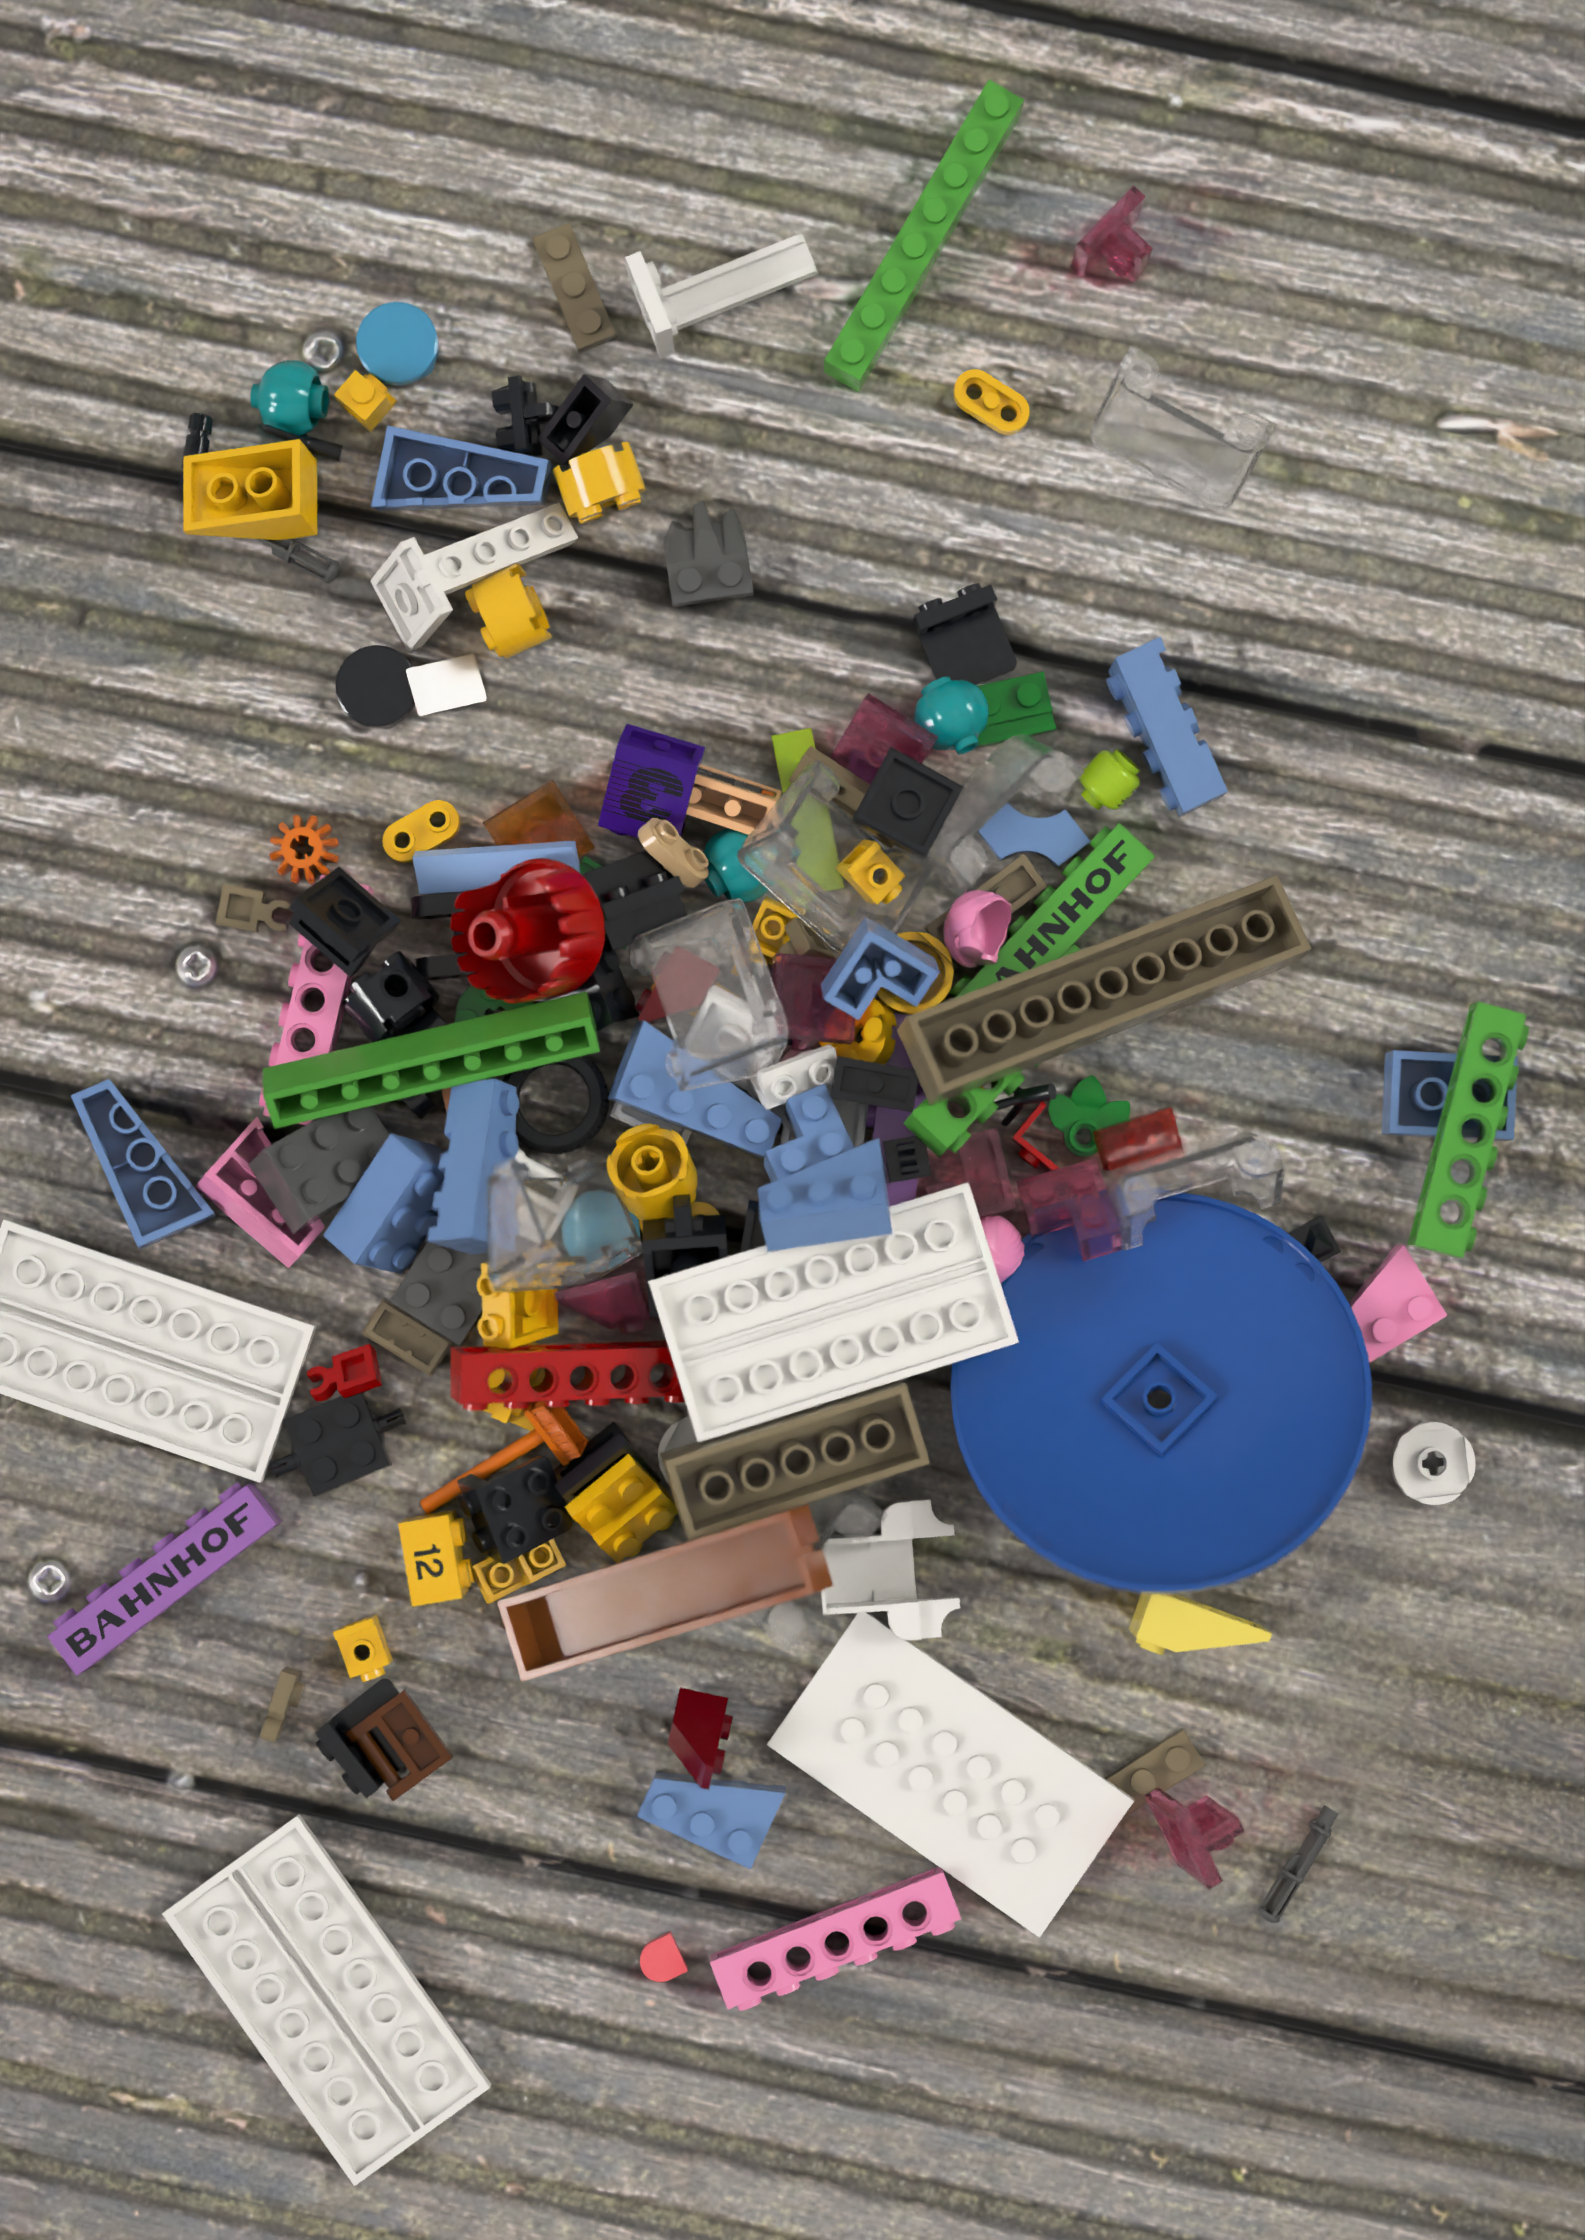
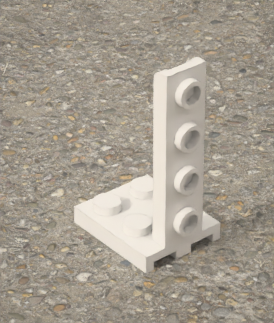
M803 234L795 235L662 289L653 261L645 263L641 251L625 257L630 287L636 296L643 319L651 333L660 359L675 353L673 335L678 334V330L818 275Z
M559 502L426 555L423 554L415 537L402 541L370 582L407 651L410 652L422 647L453 611L446 597L447 594L477 583L515 563L522 565L573 544L578 539V536Z

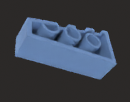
M387 425L371 507L377 511L545 505L553 464L547 459Z
M1158 637L1116 657L1108 671L1111 677L1107 678L1106 682L1113 698L1116 701L1122 699L1128 711V714L1124 715V720L1131 735L1134 738L1140 736L1146 751L1142 752V757L1151 774L1158 773L1164 787L1159 790L1169 811L1175 809L1178 817H1181L1223 797L1228 790L1207 742L1204 739L1198 742L1194 735L1199 733L1198 721L1192 708L1186 702L1181 704L1178 697L1181 696L1179 685H1181L1175 669H1171L1168 665L1164 666L1159 653L1166 651L1161 637Z
M645 1020L635 1023L608 1094V1099L758 1158H765V1151L772 1148L782 1119L772 1111L766 1110L758 1101Z
M110 1079L70 1095L136 1245L140 1250L217 1217Z
M489 1079L451 1087L444 1131L446 1137L450 1140L449 1149L440 1156L439 1169L444 1173L442 1192H435L432 1208L435 1211H439L437 1226L429 1227L428 1242L470 1255L514 1251V1237L517 1234L515 1196L518 1191V1182L515 1176V1155L518 1152L519 1146L516 1136V1114L519 1110V1099L515 1086L497 1079Z

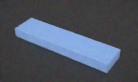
M575 841L415 851L412 857L419 894L463 892L477 889L498 881L500 875L507 872L513 866L523 861L538 858L563 862L581 874Z

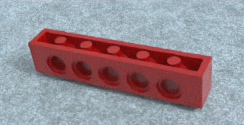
M666 1340L522 1345L512 1349L490 1346L451 1347L450 1397L457 1403L463 1404V1409L486 1410L488 1409V1403H504L505 1408L525 1409L529 1407V1402L544 1401V1405L547 1407H567L570 1400H585L586 1405L604 1406L610 1404V1399L625 1398V1403L647 1404L650 1401V1397H664V1401L672 1403L685 1402ZM663 1363L665 1369L663 1376L658 1381L652 1382L650 1378L652 1369L656 1365ZM618 1365H624L625 1374L623 1378L617 1383H611L610 1375L612 1370ZM579 1366H584L585 1376L583 1380L576 1385H571L570 1375L572 1371ZM543 1367L545 1370L543 1381L537 1386H530L529 1378L531 1373L535 1369ZM497 1369H503V1382L495 1388H490L488 1380L491 1373Z

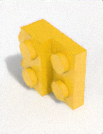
M542 1251L521 1258L502 1257L481 1263V1276L477 1280V1290L482 1296V1317L478 1322V1331L483 1337V1346L512 1349L559 1334L557 1252Z
M629 1453L565 1506L570 1516L593 1537L598 1546L616 1563H619L625 1557L637 1555L642 1548L643 1542L657 1530L663 1531L668 1529L674 1521V1516L678 1514L675 1501L667 1490Z

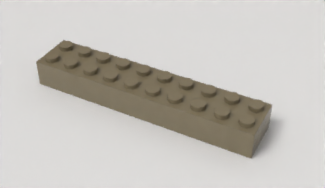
M1275 875L907 1016L897 1029V1032L930 1106L1293 965L1302 959L1312 948L1278 875Z

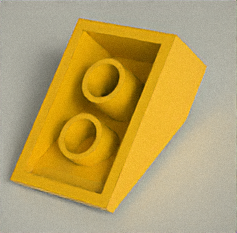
M300 439L184 456L183 531L186 535L285 540L318 535L317 460Z

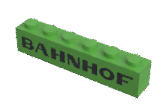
M1120 823L1113 830L1105 826L1089 843L1095 849L1085 860L1077 855L1061 872L1067 879L1056 890L1049 885L1033 902L1038 907V910L1028 920L1021 915L1007 930V935L1010 939L999 950L996 964L980 965L982 969L972 980L965 975L949 993L957 998L1061 958L1153 860L1155 855Z

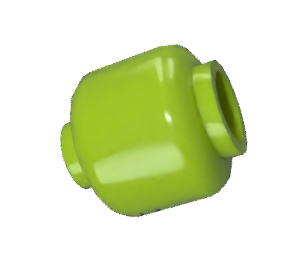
M1117 748L1113 752L1101 750L1080 773L1079 779L1085 788L1081 796L1097 810L1103 805L1108 809L1118 810L1139 788L1140 780L1137 774L1140 772V768Z

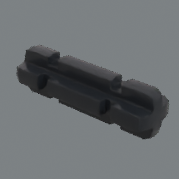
M192 413L190 415L188 429H190L191 433L186 436L181 467H184V456L208 453L210 440H208L207 435H211L213 426L211 416L201 413ZM183 472L180 473L178 487L182 492Z

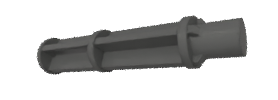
M257 539L270 546L273 555L314 575L325 583L334 581L339 573L340 565L338 561L309 548L296 539ZM302 547V548H304V549H306V550H308V551H310V552L316 554L317 556H319V557H321V558H323V559H325V560L331 562L330 565L327 564L326 562H324V561H322V560H320V559H318V558H316V557H314V556H312V555H310V554H308V553H306V552L300 550V548ZM295 560H297V561H299V562H301V563H303V564H305V565H307V566H309V567H311V568H313V569H315V570L321 572L322 574L325 575V577H323V576H321V575H319V574H317V573H315V572L309 570L308 568H306V567H304V566H302V565L296 563Z
M1324 1805L1317 1818L1312 1819L1308 1823L1311 1831L1297 1854L1290 1855L1261 1906L1258 1907L1259 1915L1266 1921L1271 1923H1278L1280 1921V1917L1299 1885L1303 1883L1305 1875L1328 1837L1330 1838L1331 1826L1338 1816V1813Z

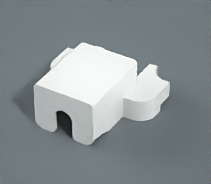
M930 1498L890 1503L881 1514V1531L818 1536V1550L823 1549L834 1584L829 1588L821 1590L823 1615L887 1611L890 1629L900 1639L921 1640L924 1638L942 1637V1622L948 1613L960 1608L959 1596L917 1599L912 1539L955 1535L954 1524L942 1522L934 1515Z

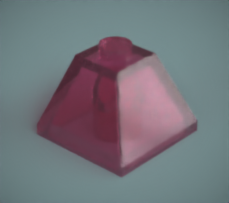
M639 1271L554 1292L556 1301L608 1329L619 1327L621 1335L645 1329L643 1321L651 1319Z

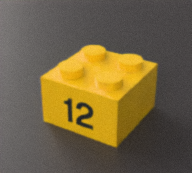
M456 1509L407 1517L398 1523L412 1607L462 1598L469 1591L471 1583L475 1582L471 1558L464 1559L462 1545H464V1542H468L464 1517L457 1518Z

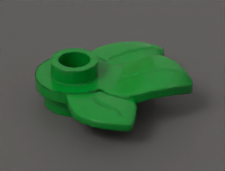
M1089 1075L1075 1086L1070 1098L1057 1094L1054 1100H1049L1048 1114L1051 1123L1063 1132L1066 1148L1076 1156L1087 1157L1094 1155L1101 1149L1104 1139L1121 1134L1129 1119L1130 1103L1128 1101L1106 1103V1096L1101 1084L1094 1075ZM1082 1128L1090 1133V1140L1087 1144L1079 1143L1076 1138L1078 1130Z

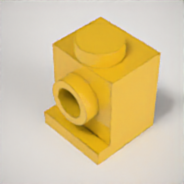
M356 370L334 394L340 407L370 432L397 403V400L387 392L388 389L370 373L362 376Z
M863 839L835 869L867 903L878 905L882 901L884 904H888L902 891L903 887L899 882L905 875L880 849L881 847L876 841ZM880 868L883 871V876L875 883L872 876L874 871Z
M377 1614L339 1627L333 1631L350 1678L360 1675L362 1682H366L386 1674L383 1666L389 1665L393 1659ZM360 1644L366 1645L370 1649L369 1658H359L356 1655V1647Z

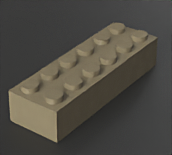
M901 1379L699 1443L697 1441L660 1453L680 1521L689 1541L930 1464L907 1384Z

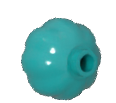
M286 360L271 366L264 373L260 384L254 383L252 385L250 402L252 408L259 410L264 425L268 424L292 434L303 436L318 425L319 418H326L329 409V389L327 385H322L319 374L310 365L302 361Z
M942 677L926 685L921 690L923 697L916 703L913 719L914 728L921 741L929 748L938 751L955 750L957 755H963L975 749L979 745L977 738L986 728L989 717V706L982 690L969 681L951 680L950 677Z
M726 828L717 832L709 839L703 851L709 863L707 866L709 875L704 881L717 898L724 894L732 902L748 903L759 899L769 890L774 878L772 858L777 856V852L768 837L766 840Z

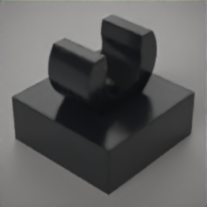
M913 1136L883 1141L890 1183L931 1176L927 1147L918 1137Z

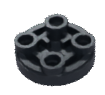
M367 646L353 652L342 663L336 677V695L339 704L353 721L362 726L376 729H390L396 726L397 723L404 720L415 706L406 674V669L413 666L404 655L387 646Z

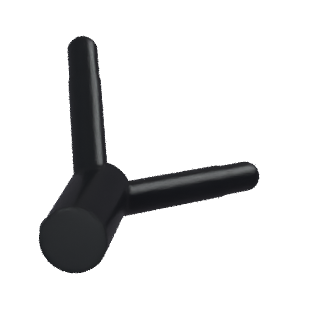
M265 424L262 428L265 433L286 441L300 439L313 455L336 461L340 460L343 445L309 437L307 434L298 436Z
M1052 1083L1025 1089L1018 1086L1013 1092L1014 1096L995 1101L999 1106L997 1110L1013 1106L1001 1121L1002 1126L1007 1127L1026 1105L1054 1100L1057 1096L1055 1086Z

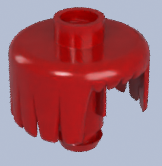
M546 858L523 861L500 875L498 881L477 889L463 891L455 899V908L464 909V911L451 915L450 929L456 932H463L464 934L453 936L451 944L454 952L468 953L458 957L457 963L463 972H476L468 976L469 983L477 989L485 990V993L490 998L502 999L506 1003L515 1004L563 996L584 984L600 961L605 940V922L599 899L585 877L573 867L563 862Z

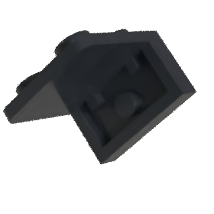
M975 583L957 591L958 597L943 603L941 598H937L918 607L920 612L914 614L913 625L935 680L942 677H950L951 680H965L979 685L1009 673L1016 668L1017 660L996 611L997 597L991 584L981 588L980 583Z
M604 941L600 961L584 984L563 996L533 1001L534 1004L587 992L597 1031L630 1021L639 1016L638 1011L635 1010L634 994L626 984L619 967V958L615 951H611L608 941Z
M542 1455L489 1481H485L473 1474L457 1481L462 1493L458 1496V1501L464 1514L472 1519L476 1530L472 1533V1537L477 1549L481 1554H486L502 1564L569 1531L573 1525L572 1518L565 1508V1499L554 1486L558 1481L551 1462Z
M386 1678L375 1683L315 1732L319 1738L316 1745L321 1753L330 1762L335 1759L345 1771L342 1774V1778L346 1785L356 1795L361 1792L366 1799L383 1785L384 1781L356 1742L351 1744L344 1733L400 1693L394 1684ZM377 1726L369 1731L370 1735L398 1772L405 1764Z

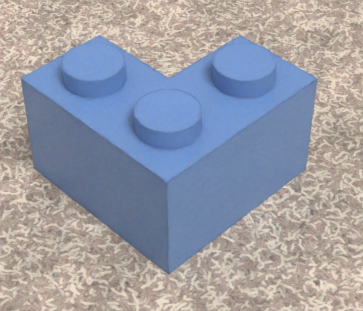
M865 916L821 983L823 1000L859 1020L882 986L917 1007L938 976L939 969L933 956Z
M825 1084L786 1100L785 1115L796 1139L765 1151L764 1168L770 1181L774 1182L854 1148Z

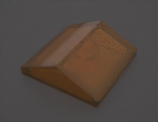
M553 779L483 822L497 846L575 841L578 858L595 848Z

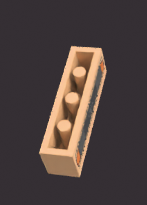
M701 764L695 778L686 814L766 840L782 791Z

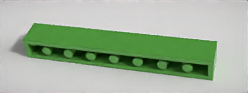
M991 80L987 81L824 359V373L857 392L861 390L1018 122L1022 113L1024 99Z
M583 992L263 1068V1097L274 1129L600 1052L597 1028L588 994Z

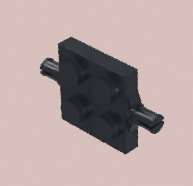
M362 1392L347 1398L340 1396L284 1420V1423L292 1441V1453L270 1461L271 1468L275 1469L273 1473L278 1478L299 1468L307 1479L313 1497H317L390 1467L392 1463L385 1448L384 1432L406 1424L405 1418L400 1417L403 1416V1412L398 1408L395 1411L377 1417L369 1408L365 1395Z

